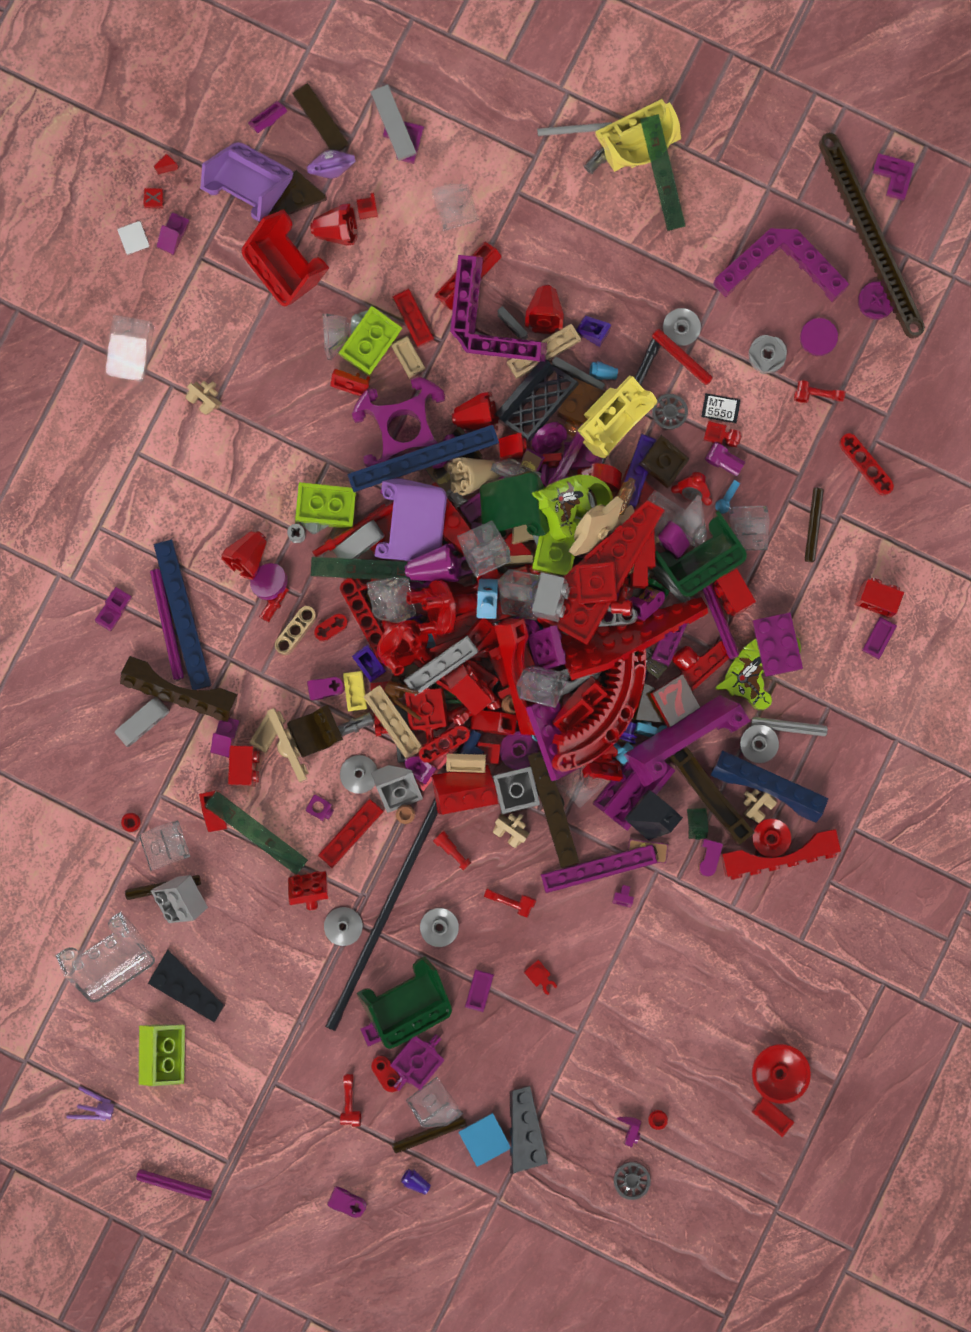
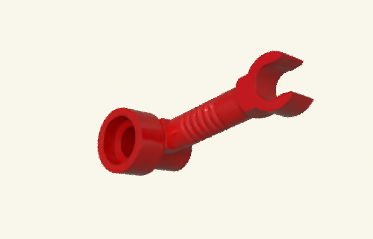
M801 380L798 381L797 391L794 394V401L799 403L809 402L810 395L823 396L843 402L846 391L809 387L810 383L808 381Z
M626 578L617 602L611 603V613L623 614V616L632 615V600H626L627 593L630 590L629 578Z
M489 689L492 702L486 708L488 711H495L502 706V703L494 695L493 691ZM467 709L453 717V721L456 725L459 724L460 726L473 714Z
M486 889L484 897L518 909L517 914L528 918L531 908H534L537 901L534 898L522 895L520 902L490 889Z
M345 1074L343 1077L345 1113L340 1114V1124L361 1127V1111L352 1110L353 1074Z

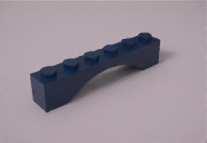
M723 750L717 758L710 775L726 783L748 786L768 793L787 804L799 816L815 823L823 815L829 799Z

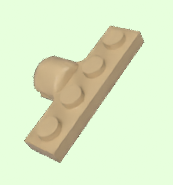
M274 708L267 711L280 739L277 744L278 752L283 757L289 759L300 783L308 780L306 775L309 772L305 764H300L298 757L301 755L289 729H284L282 722L285 720L281 712H277Z

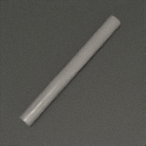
M612 122L537 129L538 136L593 132L612 124Z

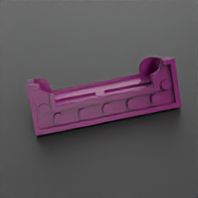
M719 695L673 726L665 728L626 752L624 756L642 785L646 787L666 773L667 765L664 761L666 758L715 728L717 730L725 728L732 733L749 723L750 719L740 704Z

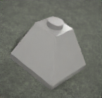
M388 765L371 772L387 813L397 810L402 805H409L423 799L412 770Z

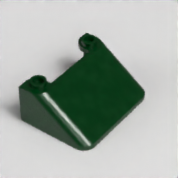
M524 472L485 483L480 487L482 535L488 549L494 548L499 543V540L506 535V529L527 525L528 533L535 536H543L550 531L546 515L542 510H539V500L532 495V492L545 489L540 477L535 472Z
M719 510L715 512V518L709 523V531L713 537L676 560L670 552L658 553V551H655V559L683 596L691 597L743 564L747 558L745 548Z
M425 956L413 964L414 977L383 994L376 996L375 992L369 988L357 992L358 998L382 1044L388 1049H393L449 1018L452 1013L451 1004L437 969Z

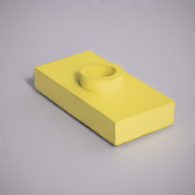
M363 671L343 673L348 712L367 709V703L363 697L365 695Z

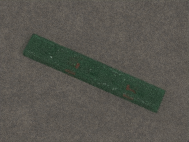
M659 114L642 118L640 122L666 229L670 231L685 227Z
M311 558V577L426 582L411 580L410 577L406 576V561Z
M217 790L204 805L295 875L299 873L308 861L306 857Z

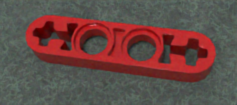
M851 433L843 435L839 442L843 452L879 495L886 496L890 494L894 488V483L855 435ZM845 438L847 440L851 439L853 441L851 443L853 448H855L856 446L859 447L853 452V454L850 453V451L853 450L850 445H844V443L846 442ZM862 452L865 454V461L858 462L855 458L856 453ZM875 467L878 471L877 476H869L867 473L868 468ZM881 475L883 476V478L880 479L883 484L888 483L889 485L887 487L888 491L886 489H884L883 491L881 490L880 487L882 486V484L879 481L877 483L874 482Z

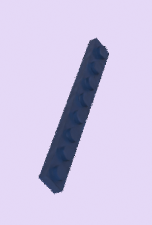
M490 425L347 475L352 490L355 493L381 484L382 481L399 478L499 444L494 426Z
M173 540L153 544L192 690L211 687L209 673Z

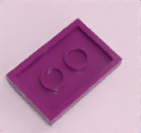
M791 612L752 621L764 677L803 669Z

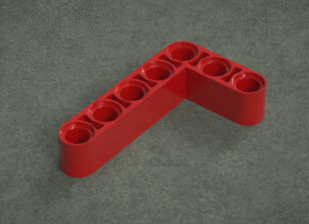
M379 561L344 580L340 585V591L378 661L384 665L378 656V644L371 642L373 635L379 634L382 636L383 632L361 594L391 576L390 565L385 561ZM379 567H387L388 572L385 575H379L377 573ZM365 575L371 577V581L368 584L361 583V578ZM348 584L354 586V591L350 594L344 592V587ZM356 601L363 603L361 610L353 609V604ZM371 618V626L364 627L362 625L363 619Z

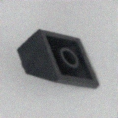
M648 789L624 819L647 840H651L671 833L683 817Z

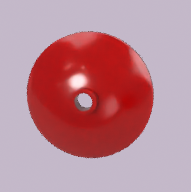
M785 1044L769 1046L758 1054L753 1063V1084L758 1093L770 1102L777 1104L791 1103L799 1099L806 1092L810 1084L811 1070L806 1057L792 1046ZM778 1069L783 1071L781 1076L776 1075Z

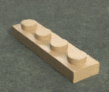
M572 324L541 341L547 342L546 359L550 360L581 342V338ZM512 358L507 361V365L514 377L518 379L532 371L540 361Z
M379 685L364 695V699L403 756L407 759L417 754L421 744Z

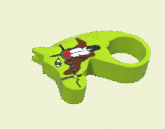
M576 475L555 481L544 490L532 492V495L539 500V510H542L546 515L550 534L555 540L574 536L575 524L573 519L575 516L582 519L592 509L587 496L589 489L596 497L597 506H606L613 500L611 490L605 482L590 475Z
M796 636L799 652H801V644ZM756 638L739 653V656L730 665L725 680L717 685L715 689L726 690L731 697L744 698L756 710H765L771 705L772 698L763 689V668Z

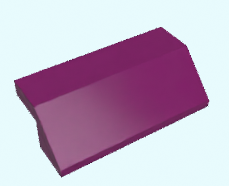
M627 761L621 768L623 779L620 782L611 781L593 805L628 831L631 825L624 819L648 789L657 795L675 770L666 764V773L644 787Z

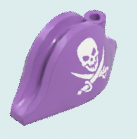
M327 150L307 166V171L309 174L324 178H337L356 162L355 156L336 150Z

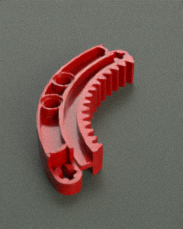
M646 649L641 652L638 651L636 656L634 655L635 652L629 654L628 659L624 661L620 659L614 663L615 666L610 668V672L606 673L609 679L604 680L607 684V687L604 688L608 695L597 703L598 707H593L594 713L590 714L589 718L584 719V723H580L578 727L573 726V730H567V733L554 734L553 744H557L558 754L552 759V766L555 770L566 772L585 766L607 752L618 741L631 722L640 701L646 674Z

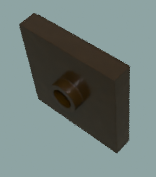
M660 435L639 465L662 485L669 488L690 459L663 435Z

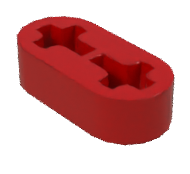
M335 614L316 626L314 635L321 642L328 641L347 628L348 620L343 614ZM336 618L344 619L342 627L335 626L332 628V625L336 623ZM330 627L331 630L326 632V637L318 636L320 628L326 630Z

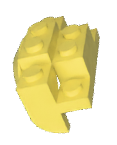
M663 99L595 131L597 139L605 150L606 160L614 172L625 166L633 168L650 163L659 158L672 143L681 139L680 124L671 103L665 104ZM658 137L659 145L652 147L655 143L650 138Z
M628 376L617 389L609 388L584 414L588 420L577 431L585 439L583 443L593 455L606 458L630 429L657 404V399L651 391L644 390L633 376Z

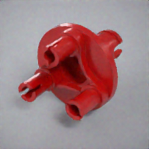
M442 580L432 581L428 588H423L421 591L407 592L406 601L409 605L415 603L426 605L422 608L427 610L430 622L415 625L417 636L448 634L454 627L457 614L472 612L477 608V598L473 593L453 595L448 585Z
M386 617L380 622L383 626L381 627L383 635L377 647L378 656L384 665L391 669L394 675L402 674L404 666L413 663L416 659L423 666L433 660L426 648L428 634L417 636L415 632V625L419 622L413 620L397 622L393 617Z

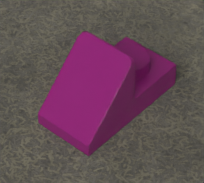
M172 212L166 226H161L156 247L174 255L190 221Z
M232 718L228 722L219 720L216 733H213L211 753L229 758V748L233 746L240 723L239 720Z

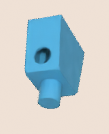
M479 579L477 618L496 619L497 579Z

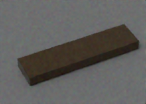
M308 83L292 93L329 150L342 151L349 146V143Z

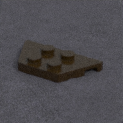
M296 170L293 171L292 180L268 215L283 209L290 215L326 201L327 198L324 193Z

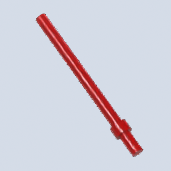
M393 503L337 537L326 540L325 544L312 551L314 556L317 558L328 550H334L338 544L345 541L372 520L376 522L393 512Z

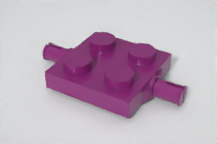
M435 1034L427 1043L415 1036L408 1042L390 1064L400 1076L399 1080L393 1085L394 1088L399 1085L397 1090L400 1091L406 1082L415 1086L419 1091L423 1088L445 1060L435 1050V1046L442 1040Z

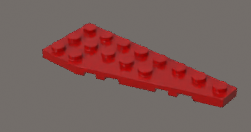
M647 500L577 565L614 562L618 594L664 514L665 509ZM574 566L563 577L568 583V587H570L569 597L564 599L563 606H565L563 618L560 617L559 622L543 618L539 619L551 626L557 625L558 630L588 646L612 602L578 605L576 570Z
M699 597L666 608L657 609L644 621L637 618L633 624L599 627L588 646L571 636L563 637L561 639V646L566 654L565 667L571 680L614 667V663L620 659L623 661L628 659L629 654L635 651L641 652L664 639L665 634L678 631L681 625L685 623L691 624L707 615L708 608L703 598Z

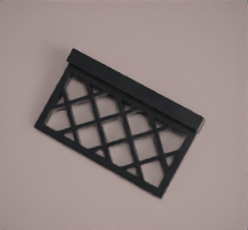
M547 359L540 361L494 415L505 427L508 426L516 433H521L522 437L530 442L537 431L545 425L579 383L553 366ZM555 372L557 379L548 381L551 374ZM561 383H571L567 389L561 390ZM557 384V391L548 393V386ZM544 387L545 394L536 395L539 388ZM549 397H558L555 403L549 404ZM545 399V405L536 407V400ZM532 401V408L523 410L527 402ZM545 410V415L542 418L536 419V412ZM532 413L533 420L524 421V415ZM516 416H520L519 423H510ZM533 424V429L526 434L524 426Z

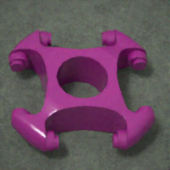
M420 376L411 379L412 388H416V391L421 390V393L407 401L393 405H373L371 402L376 401L375 398H378L376 388L367 389L360 396L352 412L353 420L355 423H360L364 421L366 414L372 415L380 428L383 440L382 457L377 460L373 454L364 456L363 461L366 468L438 443L434 439L426 421L427 401L430 398L436 401V403L445 401V393L438 385ZM401 415L412 416L421 425L419 435L410 442L401 443L395 441L388 433L390 423ZM454 434L446 435L443 441L455 438ZM448 461L434 465L432 467L433 469L442 468Z

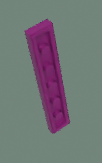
M653 844L541 874L545 893L658 862Z

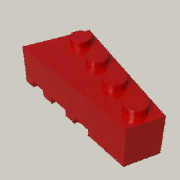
M436 482L432 484V486L439 487ZM447 498L442 538L448 544H453L455 550L466 558L481 548V545Z

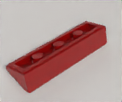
M486 241L471 255L483 258L481 279L501 259L498 250ZM456 272L434 294L449 310L453 309Z

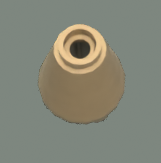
M464 457L453 459L447 465V471L450 474L451 491L459 495H468L479 489L483 484L497 479L502 474L500 463L492 460Z

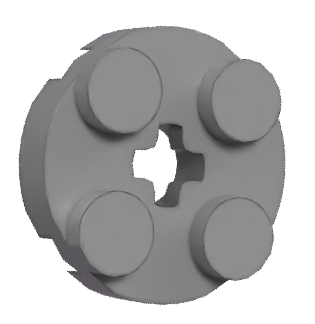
M760 336L753 341L749 349V361L753 368L762 374L774 373L784 365L787 355L786 346L778 337ZM764 350L772 352L770 359L764 358Z

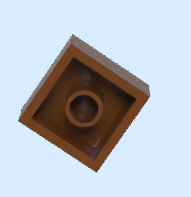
M573 378L579 385L560 406L557 416L581 426V424L588 420L584 414L605 391Z

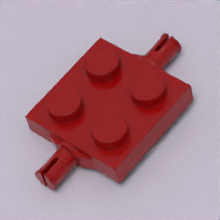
M428 687L416 696L413 693L405 692L406 706L422 718L418 720L408 713L410 730L426 731L427 742L434 739V729L449 726L444 688L433 689Z

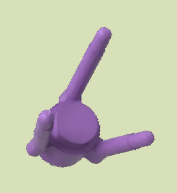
M80 1086L79 1090L103 1103H98L97 1108L77 1105V1108L96 1112V1115H67L66 1118L111 1120L114 1110V1104H110L111 1100L105 1099Z

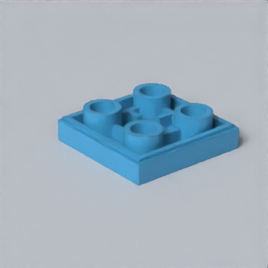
M493 1113L459 1131L477 1167L511 1148Z

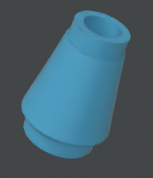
M599 361L592 362L589 375L597 380H616L618 368Z

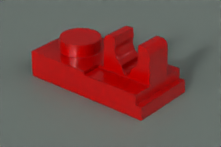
M334 369L330 386L361 396L369 388L370 377L367 376L365 380L360 378V373L353 376V374Z
M597 758L587 764L582 770L584 778L589 775L592 779L602 778L618 782L623 779L620 761Z

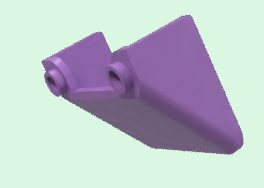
M233 143L202 164L200 189L208 192L210 195H218L219 191L225 190L253 206L251 216L260 222L263 217L268 216L292 180L293 172L243 143Z
M403 478L382 481L384 498L394 500L390 541L389 543L381 542L376 546L375 557L410 561L441 547L447 495L444 489Z

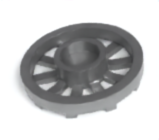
M665 394L657 399V404L652 409V416L657 425L668 430L680 427L688 415L685 401L675 394ZM667 398L666 405L661 401L662 399ZM670 398L676 399L673 404L670 403ZM679 400L682 406L676 407L675 405ZM660 403L663 409L656 408L657 404ZM684 408V410H685V413H684V414L678 412V410ZM655 411L662 412V414L656 416ZM676 416H682L684 418L680 422ZM664 417L663 422H659L658 419ZM667 419L669 420L670 426L664 425ZM672 419H674L678 424L673 426Z
M625 1163L615 1172V1189L625 1199H639L649 1190L650 1175L646 1168L639 1163ZM627 1166L629 1168L628 1174L623 1170ZM631 1166H637L634 1173H632ZM641 1168L644 1171V1173L638 1176L637 1173ZM620 1171L625 1175V1178L618 1177ZM646 1176L647 1182L640 1181V1178ZM617 1180H622L624 1183L618 1186ZM640 1184H645V1185H647L646 1188L644 1189V1191H643V1189L639 1186ZM626 1186L625 1192L622 1193L620 1188ZM636 1188L641 1192L639 1195H635ZM629 1189H632L633 1196H627Z

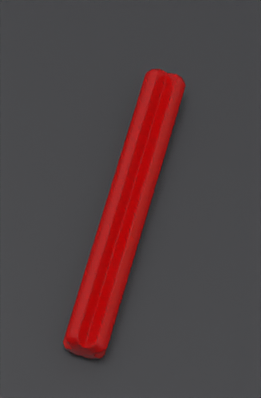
M657 329L652 334V338L704 385H708L712 381L713 377L663 331Z

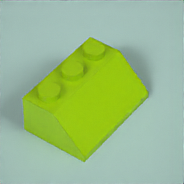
M139 1025L138 1085L162 1086L184 1084L185 1025Z

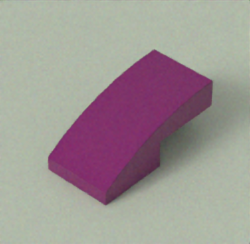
M115 587L105 601V606L96 617L95 622L112 631L127 608L132 596Z

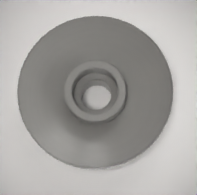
M685 308L671 311L663 323V332L678 346H686L693 343L701 331V323L698 316L693 311ZM683 326L685 330L680 332L678 327Z
M754 725L743 733L740 740V748L748 760L754 763H765L776 755L779 748V740L776 733L770 727ZM756 741H761V748L755 746Z
M363 755L352 756L343 763L340 770V779L343 786L350 792L357 794L365 793L375 786L371 772L378 769L370 758ZM358 770L362 771L360 778L355 776V772Z
M347 907L334 909L327 915L324 922V931L327 938L339 946H347L356 942L363 929L359 914ZM341 923L346 924L345 930H340L339 925Z
M432 909L421 920V935L432 946H447L458 935V920L447 909ZM437 924L443 925L442 931L436 929Z

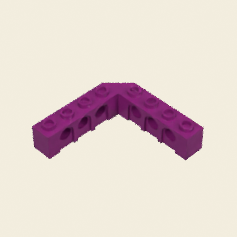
M770 228L719 274L713 283L726 298L743 279L746 280L754 269L761 267L764 260L770 255L773 256L781 248L800 265L799 268L801 270L803 269L812 278L813 283L816 282L831 302L835 301L849 286V283L798 229Z
M458 255L450 332L457 338L465 352L531 361H545L547 342L475 334L483 258Z

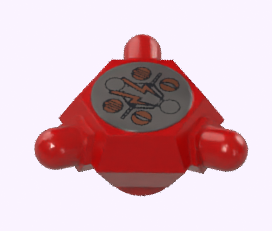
M693 472L678 482L677 485L671 487L672 493H680L687 500L695 503L702 501L706 506L712 504L706 477L700 472Z

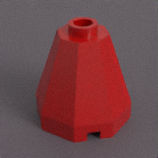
M349 203L341 204L315 217L313 223L310 224L311 233L317 239L346 246L354 245L357 240V234H353V230L357 229L354 209L350 208L351 205Z
M543 285L537 288L526 310L525 326L527 328L531 326L532 331L535 333L552 334L556 328L562 330L564 313L557 290L551 285Z
M480 393L454 408V413H452L453 424H456L457 427L473 430L493 425L495 431H497L498 426H495V424H498L499 420L494 415L497 412L495 400H490V397H493L492 393Z
M250 531L228 546L221 554V560L234 572L236 569L240 571L239 575L243 578L253 580L258 573L267 545L265 535L259 531Z

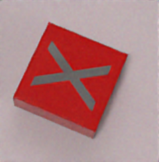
M144 188L143 207L163 209V188Z

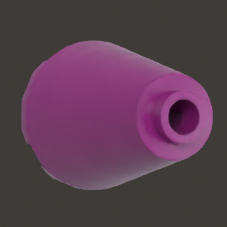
M451 543L408 561L407 566H405L406 576L410 577L411 580L417 581L442 580L444 582H458L459 579L457 577H460L458 557H455L452 551H456L455 547Z

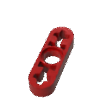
M458 724L423 744L419 748L420 759L426 763L432 762L463 744L469 739V729L463 724L460 726ZM458 729H460L461 731L465 730V737L461 738L460 736L454 738L456 743L453 744L452 738L449 736V734L452 733V736L454 737L458 734ZM442 738L449 740L450 744L447 748H441L438 745ZM435 743L439 753H436V750L431 752V757H423L424 749L432 750L434 748L432 744Z

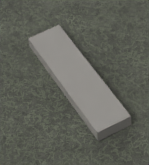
M385 85L370 91L398 160L416 155L415 148L389 86Z
M467 635L405 678L404 681L410 689L417 690L420 693L474 656L479 650Z

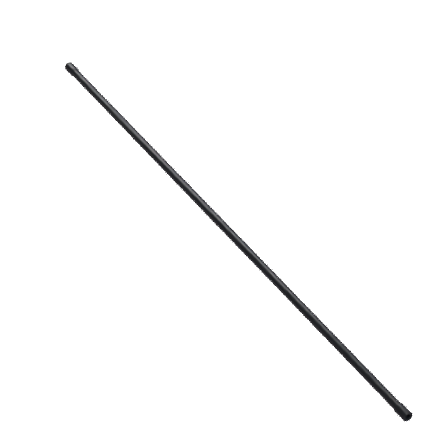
M653 338L635 376V380L640 386L661 347ZM607 457L602 458V464L605 463ZM532 608L526 610L523 616L531 618ZM500 680L491 689L494 694L500 684ZM464 743L459 746L456 754H459ZM435 798L337 1005L325 1027L336 1031L343 1017V1012L437 817L438 811Z

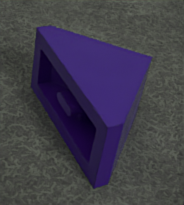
M585 316L577 327L576 332L600 347L609 334L611 325L607 322Z
M368 645L352 656L370 683L386 672Z

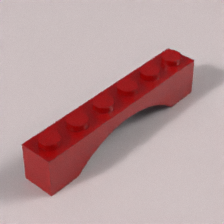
M505 619L495 625V630L520 734L535 735L526 707L539 701L529 685L525 672L524 651L528 640L525 620Z
M833 829L814 833L810 840L800 849L782 857L764 858L738 850L721 854L725 876H731V880L743 878V873L749 872L750 876L761 874V869L768 868L770 872L779 870L780 865L787 864L788 867L799 865V861L802 860L811 863L818 861L817 857L825 856V859L837 857L836 853L841 852L837 831Z

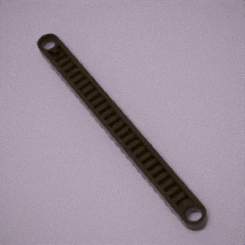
M826 133L819 141V148L825 159V165L828 166V172H831V178L834 179V185L837 186V191L840 192L843 205L847 207L846 211L850 214L849 218L853 220L852 224L856 227L855 231L859 233L862 246H865L868 259H871V266H874L877 279L881 281L880 285L884 288L883 292L887 294L886 298L890 301L889 305L893 307L896 320H899L907 337L912 339L918 338L925 329L923 320L839 138L834 133ZM829 139L833 142L834 146L827 147L824 141ZM910 324L917 325L919 329L918 332H912L910 330Z

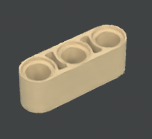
M302 607L277 638L275 648L281 655H289L315 623L317 614L312 607ZM311 611L313 614L312 618L304 620V612ZM294 626L301 628L299 635L294 636L291 634V629ZM283 641L289 642V648L285 651H281L279 648L280 643Z

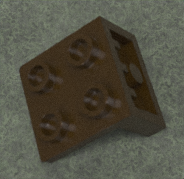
M328 705L287 723L302 758L333 747L343 740Z

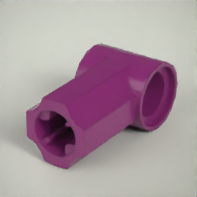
M714 442L704 458L709 464L718 468L721 467L736 477L745 464V461L729 453L726 447Z

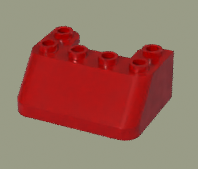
M284 209L262 218L243 245L242 256L278 303L282 306H288L314 288L329 270V266L320 257L313 258L308 263L287 236L292 229V220Z

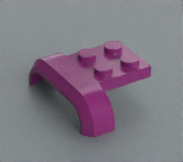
M514 617L512 619L525 620L528 632L527 641L531 657L537 668L535 683L530 685L534 693L546 687L545 682L550 677L551 668L566 664V654L561 646V634L557 629V625L540 630L538 624L530 617Z

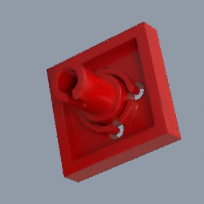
M315 871L310 874L288 877L289 904L306 903L307 910L317 909L318 900L328 899L326 871Z

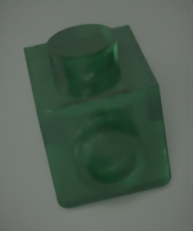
M706 808L687 809L688 838L695 840L707 838L708 819Z

